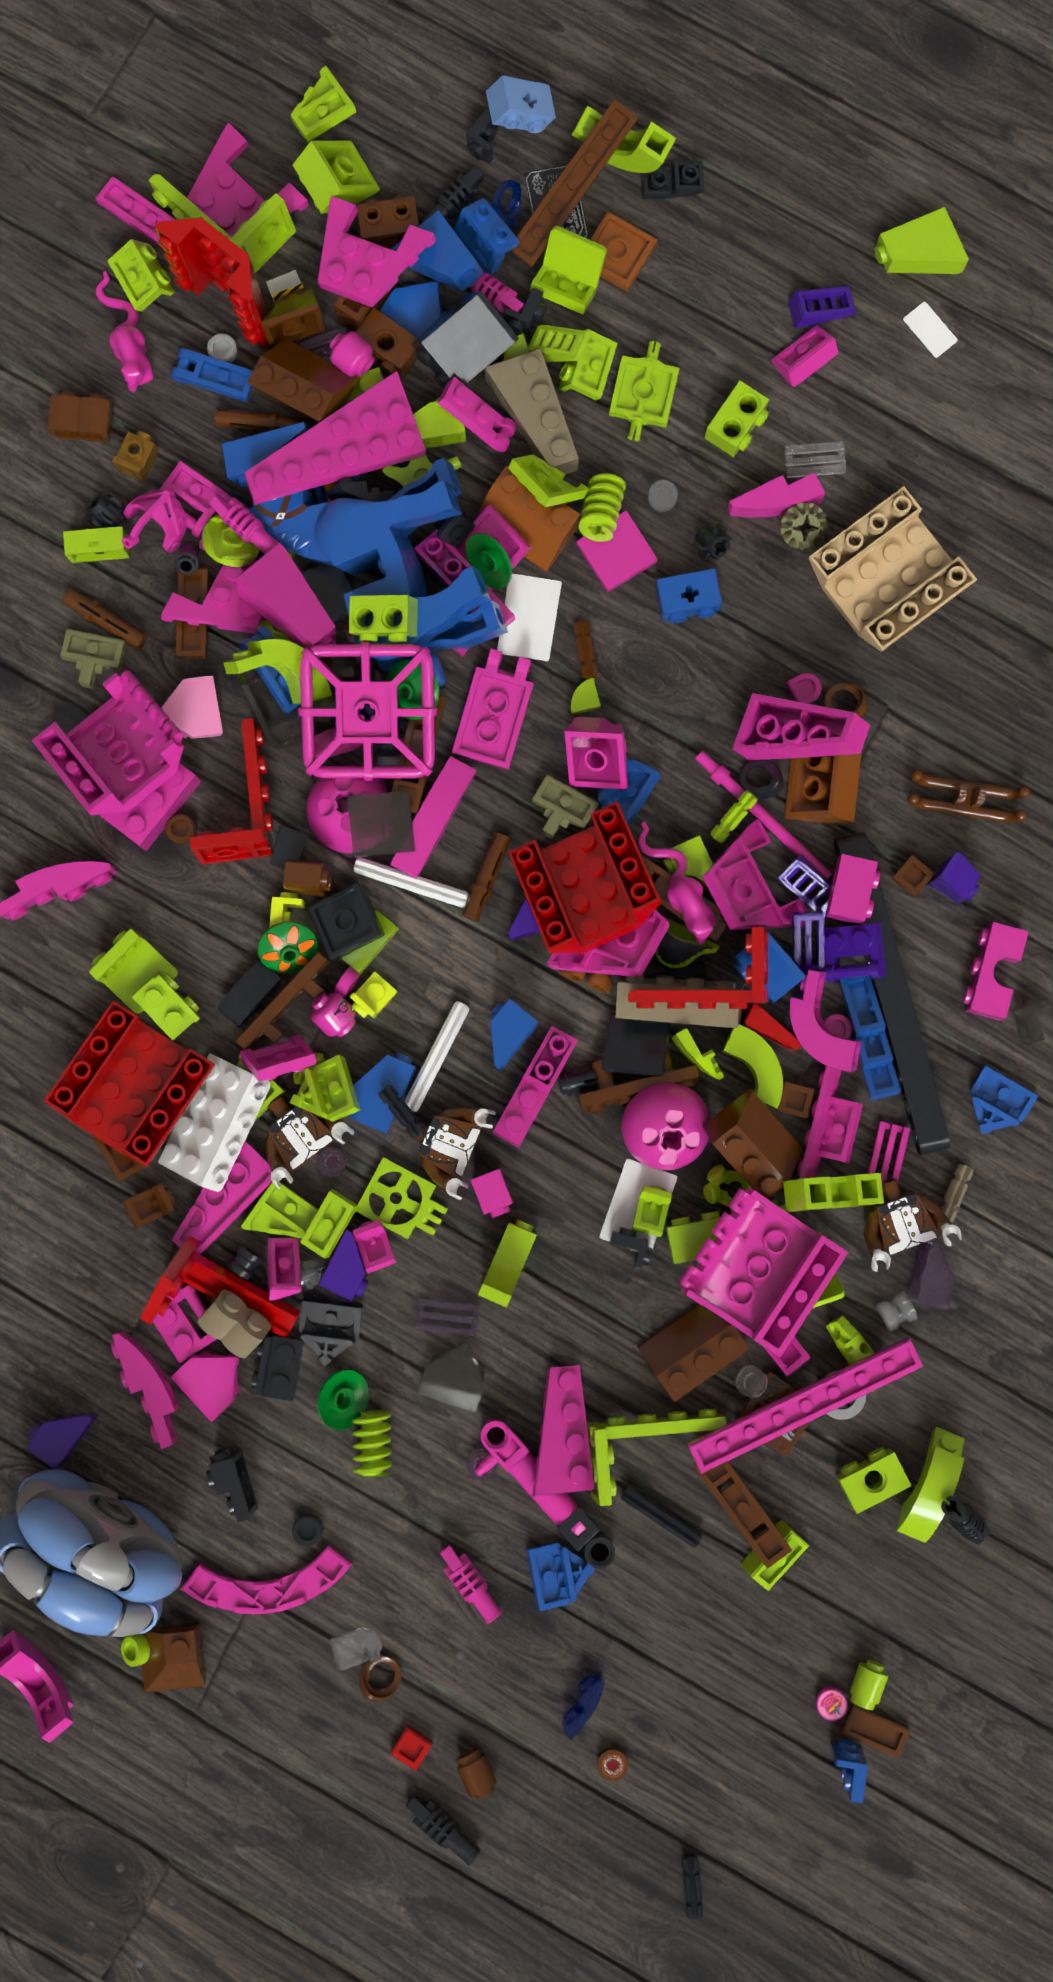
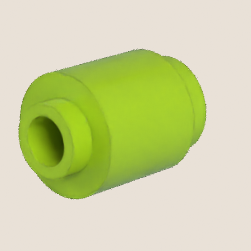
M867 1659L866 1663H859L850 1689L852 1694L850 1701L867 1710H874L875 1704L880 1703L889 1677L884 1671V1665Z

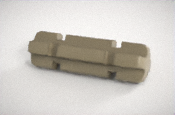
M964 1164L957 1165L953 1174L955 1179H951L943 1199L945 1202L944 1206H940L951 1222L954 1221L957 1211H955L956 1207H960L967 1190V1180H971L974 1172L971 1167Z

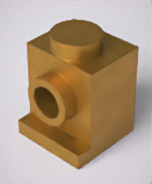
M137 431L136 435L128 432L117 456H114L112 460L116 469L145 483L159 453L157 446L153 443V437L142 431ZM135 448L140 449L137 454H133Z

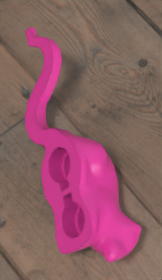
M104 271V279L97 285L96 295L104 305L122 309L128 313L126 322L118 325L111 332L109 343L116 358L121 362V372L127 382L128 389L131 392H135L138 385H143L153 379L152 366L146 357L145 337L140 330L134 327L138 321V311L134 309L133 305L126 300L107 297L104 294V288L110 281L108 272Z
M644 821L641 823L643 831L638 839L639 849L649 857H668L677 862V870L669 881L667 899L675 910L683 914L685 925L688 931L696 936V941L699 944H704L706 938L713 931L716 918L712 908L703 900V886L699 881L683 876L687 869V860L681 851L669 848L648 847L645 837L649 832V827Z

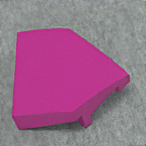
M203 1351L199 1355L192 1356L170 1378L212 1422L236 1400L235 1396L240 1392V1386L237 1381L239 1357L234 1354L224 1356Z

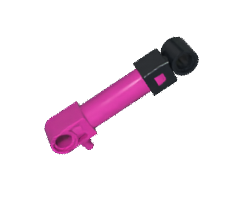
M498 1418L489 1419L481 1427L480 1435L484 1447L490 1453L479 1463L474 1472L481 1477L499 1462L532 1497L533 1485H535L537 1470L535 1468L537 1458L506 1422ZM493 1427H500L504 1431V1438L499 1443H493L487 1438L488 1431ZM568 1493L532 1497L556 1524L557 1529L577 1551L581 1548L583 1549V1554L588 1564L594 1568L601 1569L606 1568L612 1563L615 1557V1548L609 1537L598 1533L600 1531L598 1525ZM596 1543H602L607 1546V1551L601 1558H595L590 1553L591 1548Z

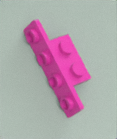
M827 1065L819 1078L821 1090L818 1100L814 1102L812 1107V1117L814 1119L811 1129L807 1131L805 1136V1146L807 1148L804 1159H801L798 1166L799 1179L816 1178L821 1157L849 1163L863 1104L835 1098L841 1070Z

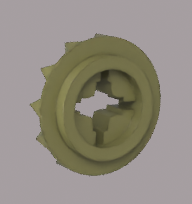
M810 502L799 503L789 508L784 514L780 525L784 541L791 548H798L802 551L809 547L815 548V544L819 540L824 539L825 530L828 528L826 514L819 506ZM807 518V522L814 527L806 529L803 537L802 531L795 527L803 525L804 520Z

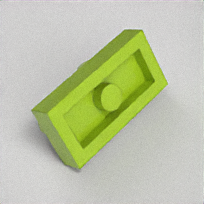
M330 1190L300 1243L324 1259L329 1258L358 1205L337 1191Z

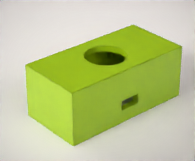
M122 526L63 531L65 556L71 563L130 558L129 549L122 543V539L128 536Z

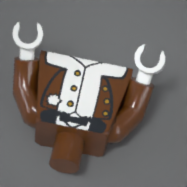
M283 1096L278 1098L268 1106L278 1120L268 1128L270 1134L266 1138L267 1160L272 1172L270 1176L272 1182L278 1189H281L279 1182L282 1178L286 1177L291 1184L293 1178L289 1172L297 1170L337 1140L341 1144H345L342 1140V1134L348 1131L353 1135L354 1130L341 1119L332 1122L299 1107L292 1109Z
M466 1106L444 1109L439 1116L434 1115L430 1126L423 1124L426 1129L420 1137L414 1139L423 1143L418 1155L422 1157L421 1165L432 1181L458 1200L462 1199L457 1195L458 1187L463 1186L467 1189L469 1187L467 1183L461 1180L483 1127H493V1125L486 1123L488 1114L496 1115L493 1110L476 1109Z
M896 1178L882 1182L884 1203L871 1205L872 1211L867 1215L863 1233L869 1254L873 1256L871 1268L875 1272L878 1270L876 1261H884L888 1270L891 1263L889 1255L940 1237L939 1231L942 1232L943 1241L947 1246H952L951 1241L947 1238V1235L950 1233L957 1234L959 1239L962 1240L960 1229L955 1225H951V1221L939 1205L926 1195L917 1194L912 1190L901 1193Z

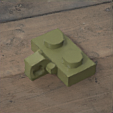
M67 629L60 657L62 660L76 662V669L81 670L78 683L81 684V687L93 689L97 674L103 675L104 668L121 670L127 643L122 639Z
M548 774L532 799L533 803L546 809L543 816L548 818V821L542 830V834L553 839L560 826L567 829L569 823L585 830L592 818L590 813L595 812L599 805L595 800Z

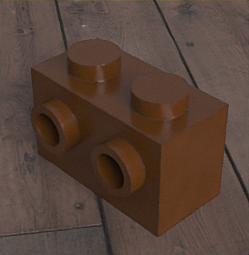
M398 195L391 200L378 201L372 199L365 201L363 204L356 205L361 239L382 247H394L403 239L410 225L419 226L415 196Z

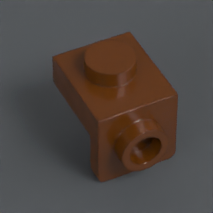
M162 1183L122 1202L135 1230L174 1211L172 1193L168 1188H164Z

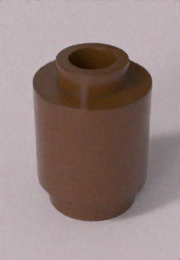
M474 1748L456 1759L459 1765L457 1771L470 1797L477 1796L478 1799H482L494 1792L493 1786L497 1783V1780L484 1753L481 1754L478 1748Z

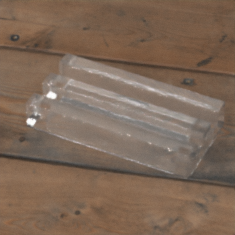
M844 441L784 447L786 478L805 477L814 472L816 476L844 474L846 472ZM838 451V455L792 458V454ZM839 462L837 465L793 468V466Z

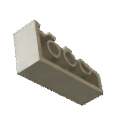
M541 349L484 368L486 383L494 391L504 410L508 412L516 423L517 430L523 435L533 454L545 461L549 466L557 468L565 474L577 471L579 458Z
M643 974L641 977H621L617 984L615 1018L738 1028L742 1019L743 1009H729V1003H716V1009H698V1003H685V1009H668L667 1002H655V1008L645 1009L636 1008V1002H628V994L632 990H744L745 982L705 981L699 978L674 980V977L656 976V979L644 978Z

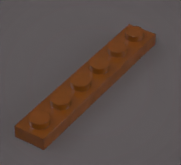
M614 99L517 236L519 244L510 252L532 268L547 248L550 232L553 227L563 226L638 121L636 115Z

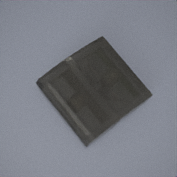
M408 791L347 796L354 858L415 852Z

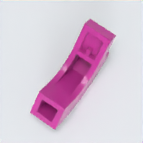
M808 970V975H805L806 977L801 981L800 991L804 993L803 998L791 997L790 1018L794 1033L802 1047L817 1061L835 1069L848 1072L856 1071L862 1041L838 1036L825 1025L821 1016L820 1005L827 972Z
M12 1630L0 1640V1675L11 1681L25 1696L33 1710L41 1738L50 1743L74 1723L69 1710L74 1705L72 1698L62 1679L45 1656L24 1636Z

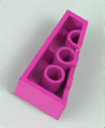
M752 693L732 749L749 761L861 754L871 725L854 712Z

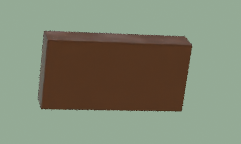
M851 1703L840 1732L845 1736L899 1759L911 1729L909 1726Z

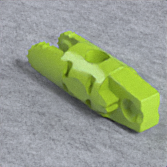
M843 1315L833 1319L826 1326L838 1350L849 1365L874 1354V1351L861 1333Z

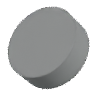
M216 334L211 337L207 344V351L210 357L232 363L237 357L238 349L236 343L228 334Z

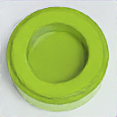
M142 1634L126 1636L122 1641L121 1654L125 1663L130 1667L143 1665L149 1659V1643Z

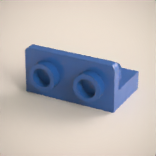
M484 198L463 208L454 228V232L466 248L490 275L498 271L505 253L519 244L518 238Z
M845 1739L839 1740V1743L831 1742L830 1750L835 1766L841 1767L840 1780H843V1789L847 1790L851 1802L863 1803L868 1764L862 1747L857 1746L858 1744L854 1741Z

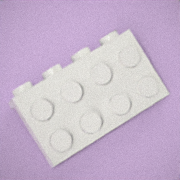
M209 1053L207 1059L216 1066L175 1125L158 1163L201 1187L219 1192L228 1179L271 1084L265 1080L258 1081L252 1073Z

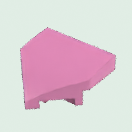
M213 676L183 679L161 708L170 717V721H173L182 731L185 739L188 736L191 739L221 736L223 729Z

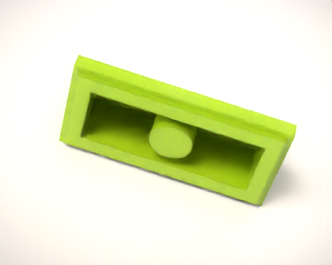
M375 910V913L385 936L341 958L360 975L399 930L395 924L377 910Z
M780 1520L775 1526L790 1545L792 1551L768 1569L754 1550L741 1563L744 1570L767 1591L773 1587L809 1547L783 1520Z

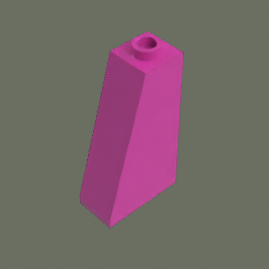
M278 543L236 578L238 596L293 643L303 648L306 646L310 648L319 644L336 643L335 625L282 544Z

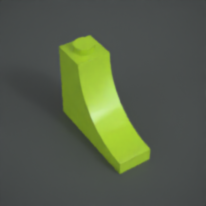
M517 1219L515 1224L509 1222L480 1288L479 1296L507 1308L537 1236L536 1233L532 1232L534 1226Z

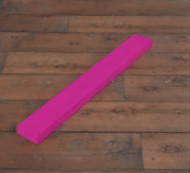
M907 1337L687 1443L702 1474L924 1366L911 1339Z

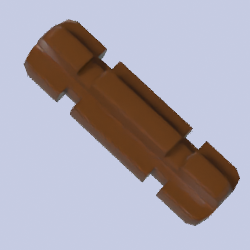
M587 620L574 623L573 628L574 634L577 637L576 646L579 664H582L580 666L581 676L583 679L595 678L598 672L596 663H594L595 654L592 637L589 636L591 632L590 625Z

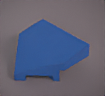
M439 282L394 289L380 312L419 338L443 314Z
M626 756L628 788H597L599 795L598 800L602 808L618 801L630 826L661 775L658 771L635 759L629 760Z
M986 1064L983 1065L969 1090L981 1134L1012 1125H1020L1019 1122H1023L1038 1098L1037 1093Z
M557 1542L526 1548L537 1610L539 1611L568 1605L571 1601L575 1602L577 1594L587 1578L591 1577L596 1569Z

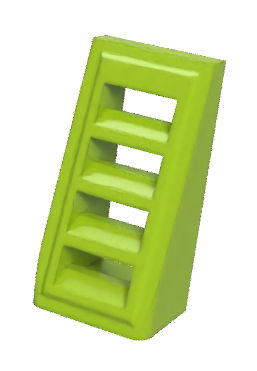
M539 325L528 346V351L532 352L541 349L545 362L580 361L591 334L582 330Z

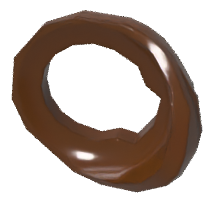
M839 683L833 685L826 692L825 707L833 708L831 700L834 694L845 691L852 694L854 699L858 701L857 708L853 712L861 718L866 715L868 709L867 696L859 686Z
M386 1655L376 1656L368 1661L359 1675V1685L364 1697L370 1701H382L390 1698L397 1691L402 1679L401 1668L395 1659ZM387 1663L394 1669V1679L387 1687H383L378 1691L368 1683L370 1672L376 1664Z

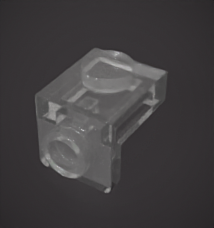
M361 1627L330 1639L337 1670L343 1671L369 1660L373 1662L381 1660L380 1651L382 1650V1643L379 1635L373 1629Z

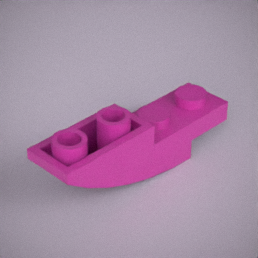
M436 529L414 549L441 584L447 588L459 577L464 569L471 567V565L452 545L437 536L438 530ZM486 585L490 600L500 605L506 627L516 620L515 615ZM480 606L469 611L467 614L475 612Z
M87 861L59 864L30 873L15 881L20 892L0 902V917L7 920L10 918L11 920H17L28 913L27 909L33 905L41 906L53 900V894L55 893L65 901L68 899L70 902L78 900L86 894L85 890L94 885L100 887L112 880L111 876L117 873V870L110 863Z
M551 1026L492 1134L518 1148L520 1147L578 1041L577 1039Z
M121 1331L112 1335L114 1341L111 1342V1349L114 1357L120 1359L123 1368L120 1371L122 1384L125 1388L129 1387L130 1394L143 1391L144 1395L141 1396V1403L145 1413H150L153 1425L150 1426V1431L154 1442H159L161 1449L174 1445L178 1438L170 1413L177 1411L180 1405L167 1376L148 1350L127 1332Z

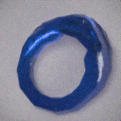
M512 179L503 182L499 186L492 203V208L509 227L516 225L521 208L522 189L520 183ZM512 187L511 201L506 210L501 212L500 202L502 195L507 188Z

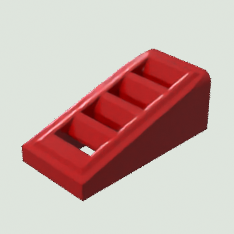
M756 1003L750 1006L742 1023L744 1027L789 1050L797 1051L800 1049L801 1044L798 1039L766 1010Z

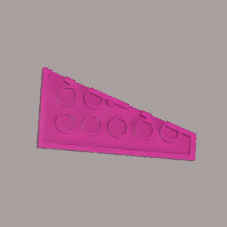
M394 372L246 471L245 479L254 505L425 456L426 449L398 372Z

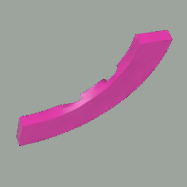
M328 1544L313 1561L303 1568L280 1578L261 1581L232 1578L200 1563L181 1590L206 1605L235 1611L234 1613H274L302 1605L326 1591L344 1575L353 1562Z

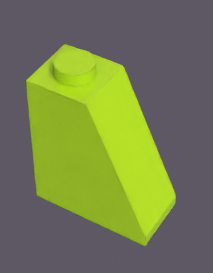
M945 207L881 233L874 249L879 264L884 265L887 273L959 274L964 271L969 260Z

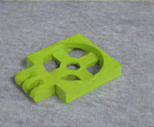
M383 1157L358 1203L356 1212L375 1222L381 1221L384 1227L409 1239L415 1226L434 1236L437 1230L427 1225V1222L431 1220L440 1225L442 1219L432 1213L436 1209L438 1212L446 1214L448 1208L430 1199L437 1185ZM389 1172H400L402 1174L396 1186L388 1187L378 1182L382 1175ZM412 1180L416 1181L420 1187L422 1194L420 1204L408 1198L407 1189ZM372 1192L384 1198L386 1205L380 1216L374 1214L371 1208L370 1195ZM394 1192H398L402 1196V1200L398 1204H394L390 1200V1196ZM403 1208L414 1214L413 1218L406 1223L395 1225L390 1222L396 1210Z

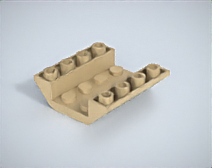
M904 486L808 558L825 594L857 635L881 652L977 581V578L959 556L952 561L918 516L922 508Z

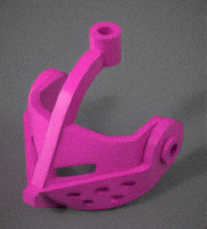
M169 487L165 490L156 489L136 497L125 508L124 517L131 520L140 509L145 513L136 523L131 534L122 539L123 545L130 549L138 544V536L141 530L153 518L162 526L165 532L162 545L165 551L168 553L175 551L181 544L187 526L184 509L177 500L173 490ZM165 502L169 507V511L171 514L170 518L168 517L166 509L164 507Z

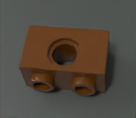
M376 308L371 310L356 330L357 334L372 345V356L379 363V367L389 376L397 371L400 379L403 380L418 360L415 355L417 351L412 346L418 338ZM385 342L393 344V347L389 350L379 348Z

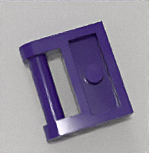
M881 923L824 929L826 964L824 972H827L825 978L827 982H837L840 978L862 976L883 978L885 976L886 965ZM871 956L870 964L840 966L839 957Z

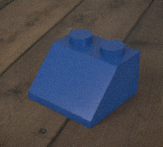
M768 933V1001L770 1004H773L806 976ZM746 947L733 958L736 963L733 968L744 980L746 979V965H752V953H746Z
M511 999L506 1004L501 1000L490 1013L493 1018L490 1025L494 1066L500 1072L538 1027V1021Z

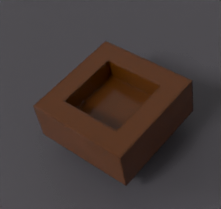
M911 855L891 879L915 898L935 873L915 856Z
M784 1082L781 1101L776 1111L807 1119L815 1089Z

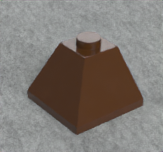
M311 288L306 290L296 289L289 296L283 297L261 322L270 349L284 339L295 343L326 332L318 302Z
M200 1622L153 1627L148 1632L142 1633L150 1647L149 1659L142 1665L144 1693L206 1685Z

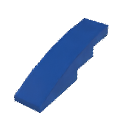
M870 976L839 979L847 1017L852 1026V1037L854 1040L862 1041L859 1063L870 1101L900 1094L901 1088L892 1063L893 1055L885 1033L886 1025Z

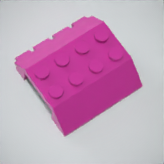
M128 670L124 671L121 677L115 673L102 683L112 698L66 734L54 722L32 739L35 746L90 815L130 811L176 773L184 746L181 742L184 734L173 721H170V717L159 704L155 703L153 697L143 686H140L141 683Z
M750 1187L747 1188L746 1192L739 1188L728 1205L733 1210L731 1215L726 1212L722 1214L711 1231L716 1238L714 1241L709 1238L705 1240L694 1257L699 1264L697 1267L690 1264L679 1280V1283L684 1286L681 1292L700 1305L705 1306L781 1358L849 1252L825 1236L817 1233Z

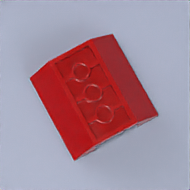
M202 217L158 222L154 226L159 237L158 243L165 251L163 255L170 263L169 269L175 274L176 278L174 281L186 292L189 290L193 291L198 296L211 281L221 291L226 292L228 290V298L233 303V311L238 316L239 320L237 322L242 327L243 337L255 346L258 343L266 349L269 344L261 324L262 320L266 317V306L249 255Z
M618 801L590 813L595 825L544 849H541L534 839L508 852L549 953H585L640 928L662 902Z
M112 1001L43 1102L73 1124L122 1155L148 1167L216 1065L190 1048L187 1051L141 1022L139 1016L117 1002Z

